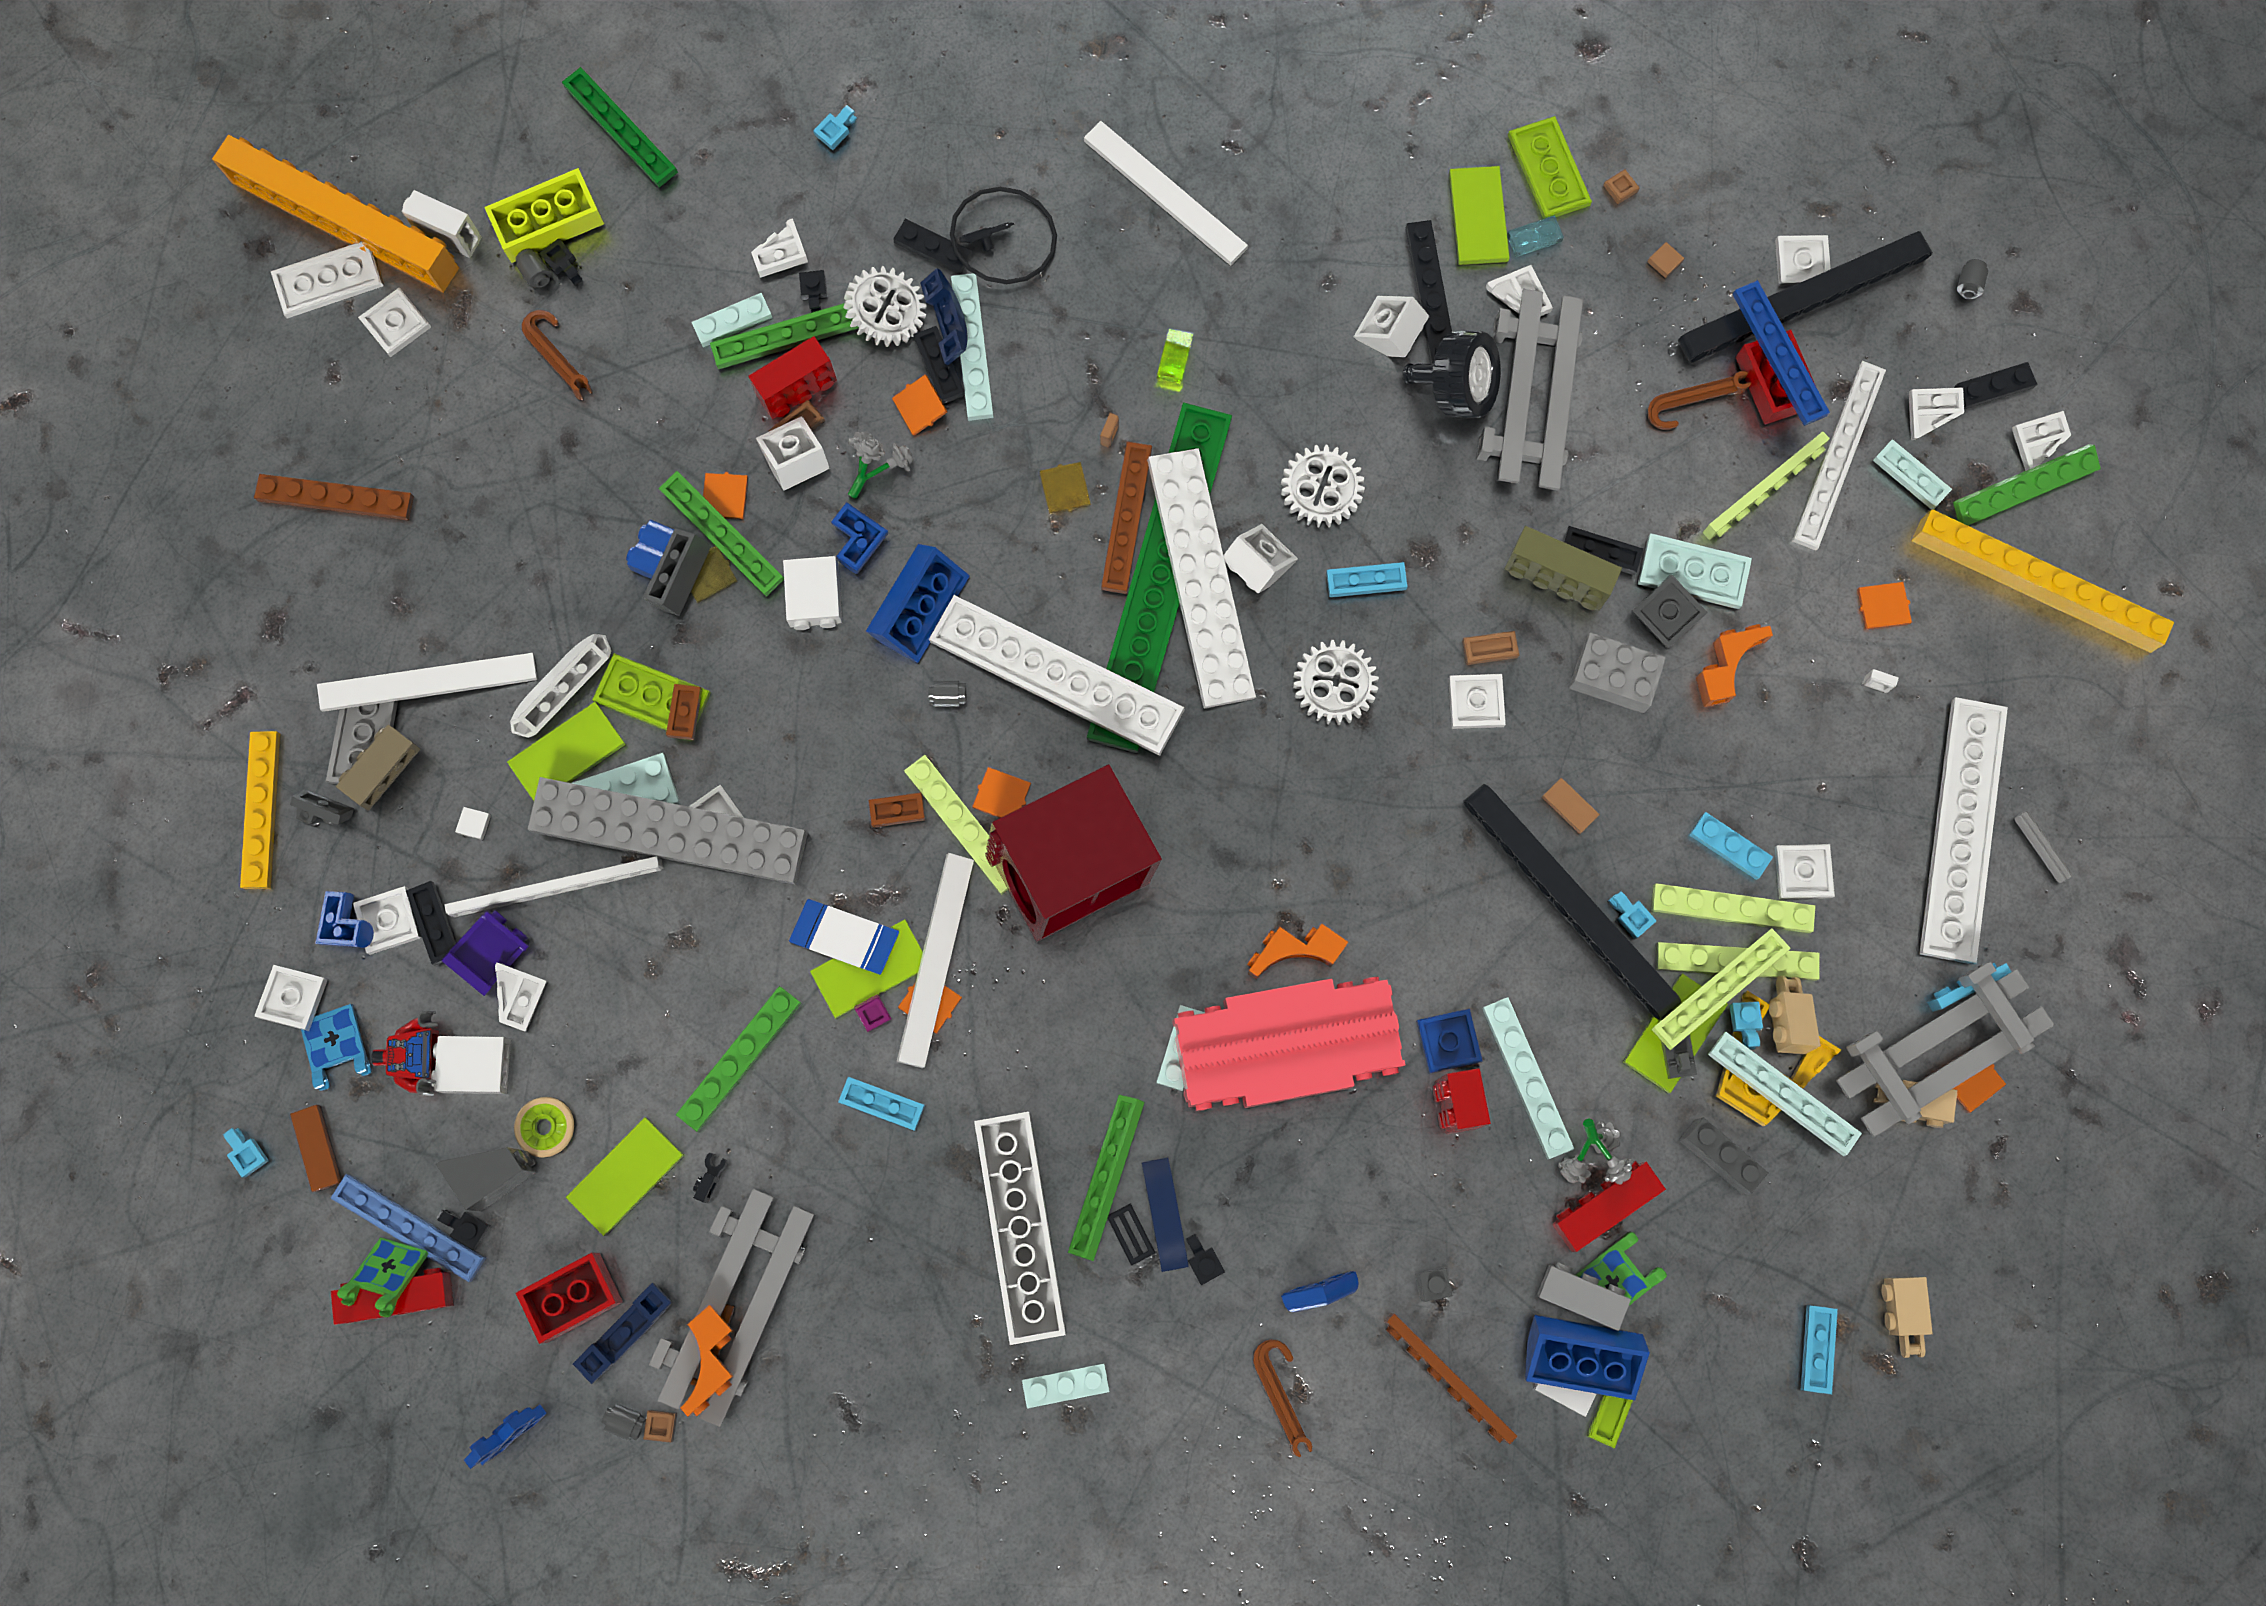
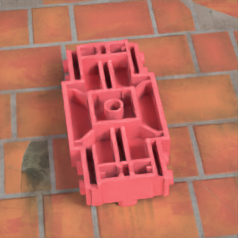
M1379 977L1364 979V984L1353 986V982L1350 981L1337 984V989H1334L1333 980L1327 979L1228 997L1223 1001L1225 1008L1221 1010L1220 1006L1205 1008V1013L1194 1015L1193 1010L1178 1013V1018H1174L1172 1023L1173 1027L1176 1028L1175 1042L1185 1089L1183 1095L1185 1096V1101L1188 1102V1106H1195L1196 1111L1211 1109L1212 1103L1222 1101L1223 1106L1239 1103V1098H1242L1244 1108L1350 1089L1354 1087L1353 1077L1355 1076L1356 1081L1373 1078L1372 1073L1382 1071L1383 1076L1399 1073L1398 1068L1405 1066V1060H1402L1400 1050L1402 1046L1398 1032L1399 1023L1397 1015L1394 1013L1391 999L1393 994L1391 985H1388V980L1379 981Z

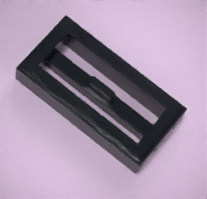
M1131 1203L1108 1215L1107 1219L1131 1266L1156 1253ZM1129 1211L1148 1249L1145 1253H1143L1123 1214ZM1117 1216H1119L1138 1254L1135 1258H1133L1114 1220Z

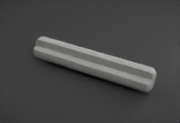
M2026 811L2015 818V822L2056 881L2062 883L2071 878L2072 873L2031 814Z

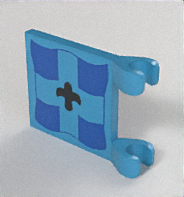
M353 1004L314 1017L309 1031L301 1029L312 1071V1084L315 1089L323 1091L330 1088V1082L324 1069L353 1059L357 1074L365 1076L372 1072Z

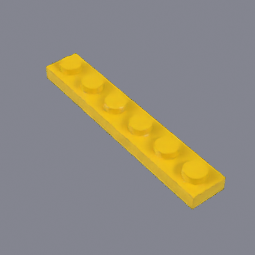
M277 731L250 732L240 888L271 889L280 733Z

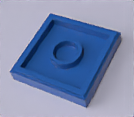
M1470 1009L1416 1021L1429 1074L1483 1062Z

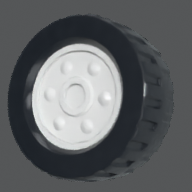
M1483 331L1451 332L1440 342L1434 358V364L1417 363L1413 365L1408 363L1403 369V379L1407 384H1433L1437 405L1449 417H1483L1492 409L1498 395L1501 378L1499 351L1494 339Z

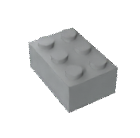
M1589 633L1583 642L1569 689L1645 713L1652 704L1666 657Z

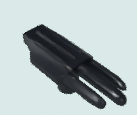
M1007 222L992 228H983L962 235V237H959L960 243H971L981 239L984 251H988L994 248L990 236L1015 224Z

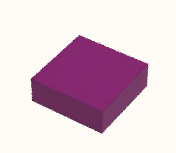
M878 994L854 1007L867 1032L891 1019Z

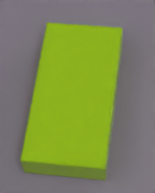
M1602 1395L1587 1437L1615 1449L1633 1400Z

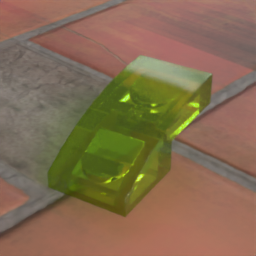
M1172 329L1168 330L1157 379L1182 384L1194 334Z

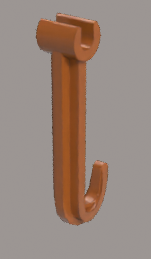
M544 310L530 312L522 322V332L526 339L569 385L577 399L583 400L580 392L581 388L587 389L592 394L588 379L577 372L536 326V322L539 319H546L553 326H558L559 322L556 317Z
M1740 371L1733 377L1661 394L1650 402L1647 409L1648 418L1656 428L1662 430L1676 428L1679 425L1678 421H1661L1658 417L1659 412L1731 393L1740 395L1751 385L1750 382L1745 384L1739 383V381H1742L1747 376L1748 372Z
M1267 1340L1258 1345L1254 1352V1367L1289 1440L1292 1454L1296 1457H1301L1297 1448L1300 1442L1304 1443L1306 1450L1312 1452V1443L1303 1432L1268 1354L1272 1348H1277L1288 1362L1293 1361V1356L1288 1347L1281 1341Z

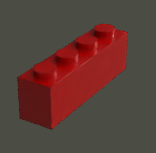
M1637 1161L1633 1162L1632 1174L1629 1180L1622 1184L1604 1181L1600 1185L1603 1189L1595 1195L1592 1191L1578 1200L1580 1205L1575 1209L1571 1210L1568 1207L1556 1215L1558 1220L1552 1225L1571 1252H1578L1666 1190L1647 1161L1639 1164Z
M441 1268L423 1270L424 1276L413 1277L398 1298L391 1316L454 1306L451 1272L441 1273ZM360 1288L354 1304L347 1306L342 1304V1298L337 1296L338 1290L331 1291L334 1325L383 1318V1316L379 1315L381 1310L375 1307L377 1300L383 1295Z

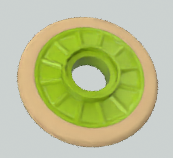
M552 1097L533 1099L522 1107L515 1119V1138L519 1146L532 1156H553L561 1152L569 1144L573 1136V1115L570 1109L558 1099ZM543 1119H547L551 1123V1130L546 1135H541L537 1130L538 1123Z

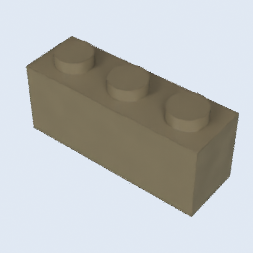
M388 724L376 733L374 742L369 748L359 753L356 759L357 762L352 768L346 770L340 776L336 788L369 811L420 751V748Z

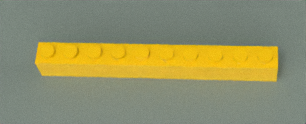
M1933 509L1920 520L1911 540L1920 546L2149 653L2165 645L2174 624L2173 621Z

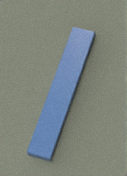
M345 1174L331 1196L332 1200L403 1243L426 1250L428 1258L468 1282H472L486 1259L485 1256L453 1239L447 1233L349 1174Z

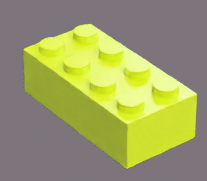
M579 168L484 207L499 242L511 263L516 262V256L525 249L539 252L557 239L563 242L604 225Z

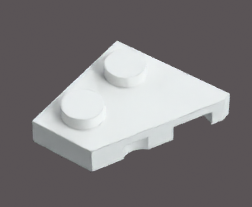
M793 218L786 222L787 227L779 234L774 232L767 238L764 244H760L751 252L760 278L808 262Z
M1532 265L1492 280L1486 285V289L1518 314L1520 312L1523 288L1543 292L1540 316L1550 313L1553 309Z
M1963 388L1910 390L1911 440H1916L1963 414Z
M2064 411L2012 427L2025 471L2039 466L2056 451L2060 444H2063L2071 436Z
M496 963L499 1022L526 1032L547 981Z

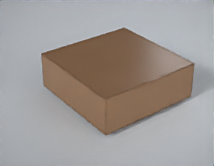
M1626 169L1606 180L1603 185L1617 204L1636 194L1640 189Z
M1665 242L1647 262L1666 279L1685 258Z
M1109 414L1100 435L1101 445L1108 448L1111 446L1119 428V418L1115 414Z
M648 1410L643 1439L673 1442L677 1413Z

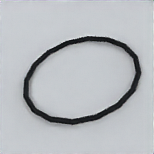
M1000 186L979 190L963 200L952 217L950 238L955 255L968 271L985 281L1007 285L1028 281L1046 268L1055 254L1057 233L1052 216L1039 200L1022 190ZM999 191L1018 194L1035 203L1047 217L1053 235L1050 253L1041 267L1027 276L1008 280L986 276L971 267L960 254L954 235L957 217L967 203L982 194Z

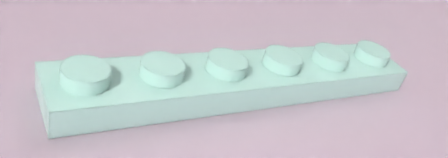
M973 273L951 276L952 289L964 314L968 335L966 351L960 355L968 421L994 418L977 277Z
M1507 997L1483 1007L1482 1010L1547 1160L1573 1150L1572 1142L1509 998Z
M1724 1032L1708 1053L1710 1057L1842 1156L1848 1155L1862 1133L1729 1033Z

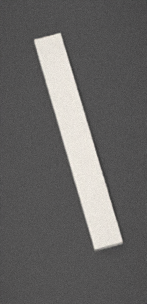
M1102 121L1084 137L1086 144L1231 266L1248 249V245Z
M1861 361L1792 539L1793 542L1815 551L1819 548L1886 372L1885 369L1865 361Z
M527 653L317 684L320 710L324 712L537 680L534 654Z
M951 853L946 854L896 1062L925 1068L974 862L972 859Z
M657 856L444 904L445 911L450 916L459 917L662 871L664 867L660 858Z

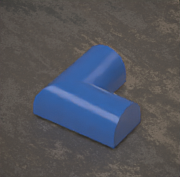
M847 502L831 521L832 525L851 537L836 558L848 570L858 574L889 533L888 530Z
M334 891L325 892L315 944L365 948L370 945L374 936L372 925L364 920L350 919L354 894Z
M1354 1271L1337 1274L1318 1283L1294 1288L1283 1293L1281 1297L1287 1310L1292 1313L1327 1306L1355 1293L1359 1285L1358 1277Z

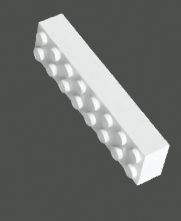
M1029 1112L974 1121L1009 1343L1013 1345L1066 1335L1031 1115Z

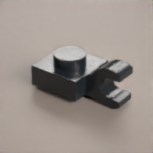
M557 239L539 253L556 275L563 271L574 285L582 280L578 274L579 272L572 265L576 261L575 256L560 239Z
M824 270L800 272L799 280L802 300L809 301L811 313L821 310L820 298L827 297Z
M708 1153L705 1158L707 1173L705 1172L703 1177L699 1176L693 1187V1191L696 1192L693 1198L703 1203H709L720 1179L719 1176L727 1166V1160L722 1158L718 1166H713L712 1159L715 1155L713 1153Z
M442 1209L436 1218L439 1222L454 1229L450 1237L472 1250L477 1249L491 1226L468 1212H464L460 1218L447 1209Z
M1196 1234L1186 1238L1194 1254V1257L1189 1259L1188 1262L1200 1285L1225 1273L1212 1247L1204 1251Z

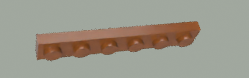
M1127 442L1101 590L1127 594L1149 470L1147 459L1151 456L1152 445Z
M259 474L254 499L259 502L409 520L414 496L408 492Z
M1391 1313L1384 1320L1388 1325L1385 1330L1397 1342L1402 1339L1409 1346L1406 1351L1417 1362L1422 1359L1429 1366L1426 1371L1437 1382L1442 1379L1449 1386L1446 1391L1457 1402L1463 1400L1470 1407L1467 1412L1478 1423L1483 1420L1490 1427L1487 1432L1498 1443L1504 1441L1511 1444L1517 1438V1435L1394 1313Z

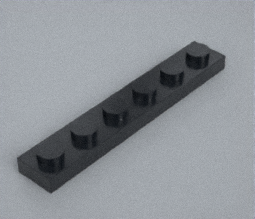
M1427 220L1407 223L1405 228L1419 304L1429 315L1424 324V332L1430 364H1434L1438 346L1442 339L1452 332L1432 221Z

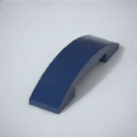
M936 268L920 284L926 303L934 307L943 340L938 344L944 364L949 365L966 351L968 341L967 327L961 306L950 283L942 271Z
M1169 1158L1141 1162L1161 1271L1165 1272L1189 1267Z
M654 1282L634 1300L633 1305L600 1339L591 1344L573 1363L591 1384L610 1369L672 1304V1301Z

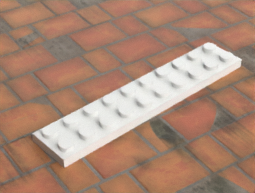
M1199 448L1150 456L1147 459L1203 708L1252 700L1256 695Z
M955 595L952 597L929 638L932 644L1159 756L1185 710L1184 707Z
M1957 697L1951 701L1919 953L1921 955L1972 965L1977 963L2008 707Z

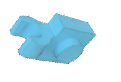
M847 105L836 118L830 113L813 130L815 136L830 149L834 150L850 133L847 127L856 121L857 117L853 115L855 111Z
M1622 891L1608 900L1615 910L1622 913L1617 920L1634 939L1642 935L1656 922V919L1640 901L1632 905Z
M1759 1002L1732 1003L1729 1007L1733 1032H1741L1742 1044L1750 1050H1755V1047L1760 1046L1759 1035L1756 1031L1763 1029Z
M231 1128L223 1134L226 1141L233 1148V1151L227 1154L241 1177H247L269 1161L254 1139L245 1141V1137L239 1128Z

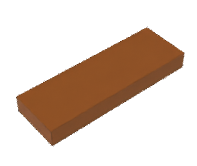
M316 1104L291 1113L290 1116L311 1191L317 1192L340 1184L341 1178L320 1105Z

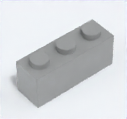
M1557 1262L1556 1267L1548 1265L1537 1293L1539 1298L1619 1331L1631 1301L1630 1298L1624 1296L1626 1290L1611 1284L1608 1289L1598 1285L1599 1279L1583 1273L1582 1278L1571 1274L1573 1268Z

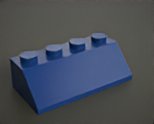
M918 544L866 632L886 647L918 663L930 644L929 638L954 595L958 597L970 575L936 547Z
M1534 1315L1527 1341L1525 1380L1527 1382L1636 1400L1650 1352L1643 1334Z

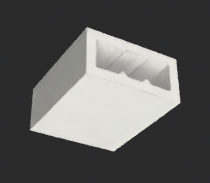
M415 190L403 204L402 213L411 226L419 228L425 233V236L431 239L436 237L442 240L447 245L446 248L471 258L482 236L468 214Z
M836 556L783 560L786 620L790 628L806 630L810 626L820 625L822 628H832L836 624L842 623L839 564Z
M438 1036V1042L433 1047L436 1067L431 1074V1080H436V1084H431L434 1087V1091L440 1093L507 1094L511 1040L505 1037Z

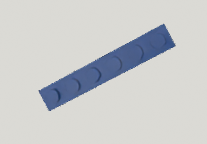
M1757 280L1736 289L1732 295L1802 424L1806 426L1827 417L1830 411L1759 281Z

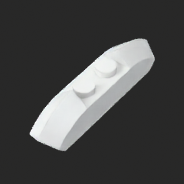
M593 634L582 640L532 689L517 707L510 720L512 733L528 738L536 735L607 661L611 654V648L605 635Z

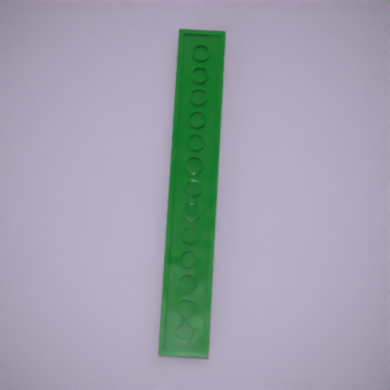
M1183 402L1169 453L1199 448L1210 496L1232 415ZM1156 498L1106 668L1154 693L1180 604ZM1091 722L1087 740L1138 753L1139 745Z

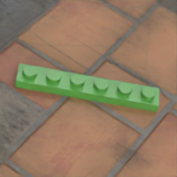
M843 303L714 341L710 345L719 370L796 347L813 336L820 340L859 327H850L853 318L845 317L848 310L843 308Z
M2088 444L1954 501L1953 505L1957 520L1968 526L2100 470L2095 445Z
M678 471L658 488L766 597L784 580V577Z
M779 986L676 1113V1116L696 1132H699L802 1003Z
M1123 1095L1118 1096L1068 1250L1070 1254L1094 1261L1145 1103L1139 1099Z

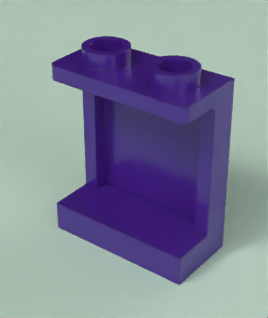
M486 910L442 958L444 964L483 996L487 994L492 985L497 981L496 963L510 967L520 954L529 947V944L525 942L528 937L517 928L512 931L505 925L507 919L496 910L493 913Z

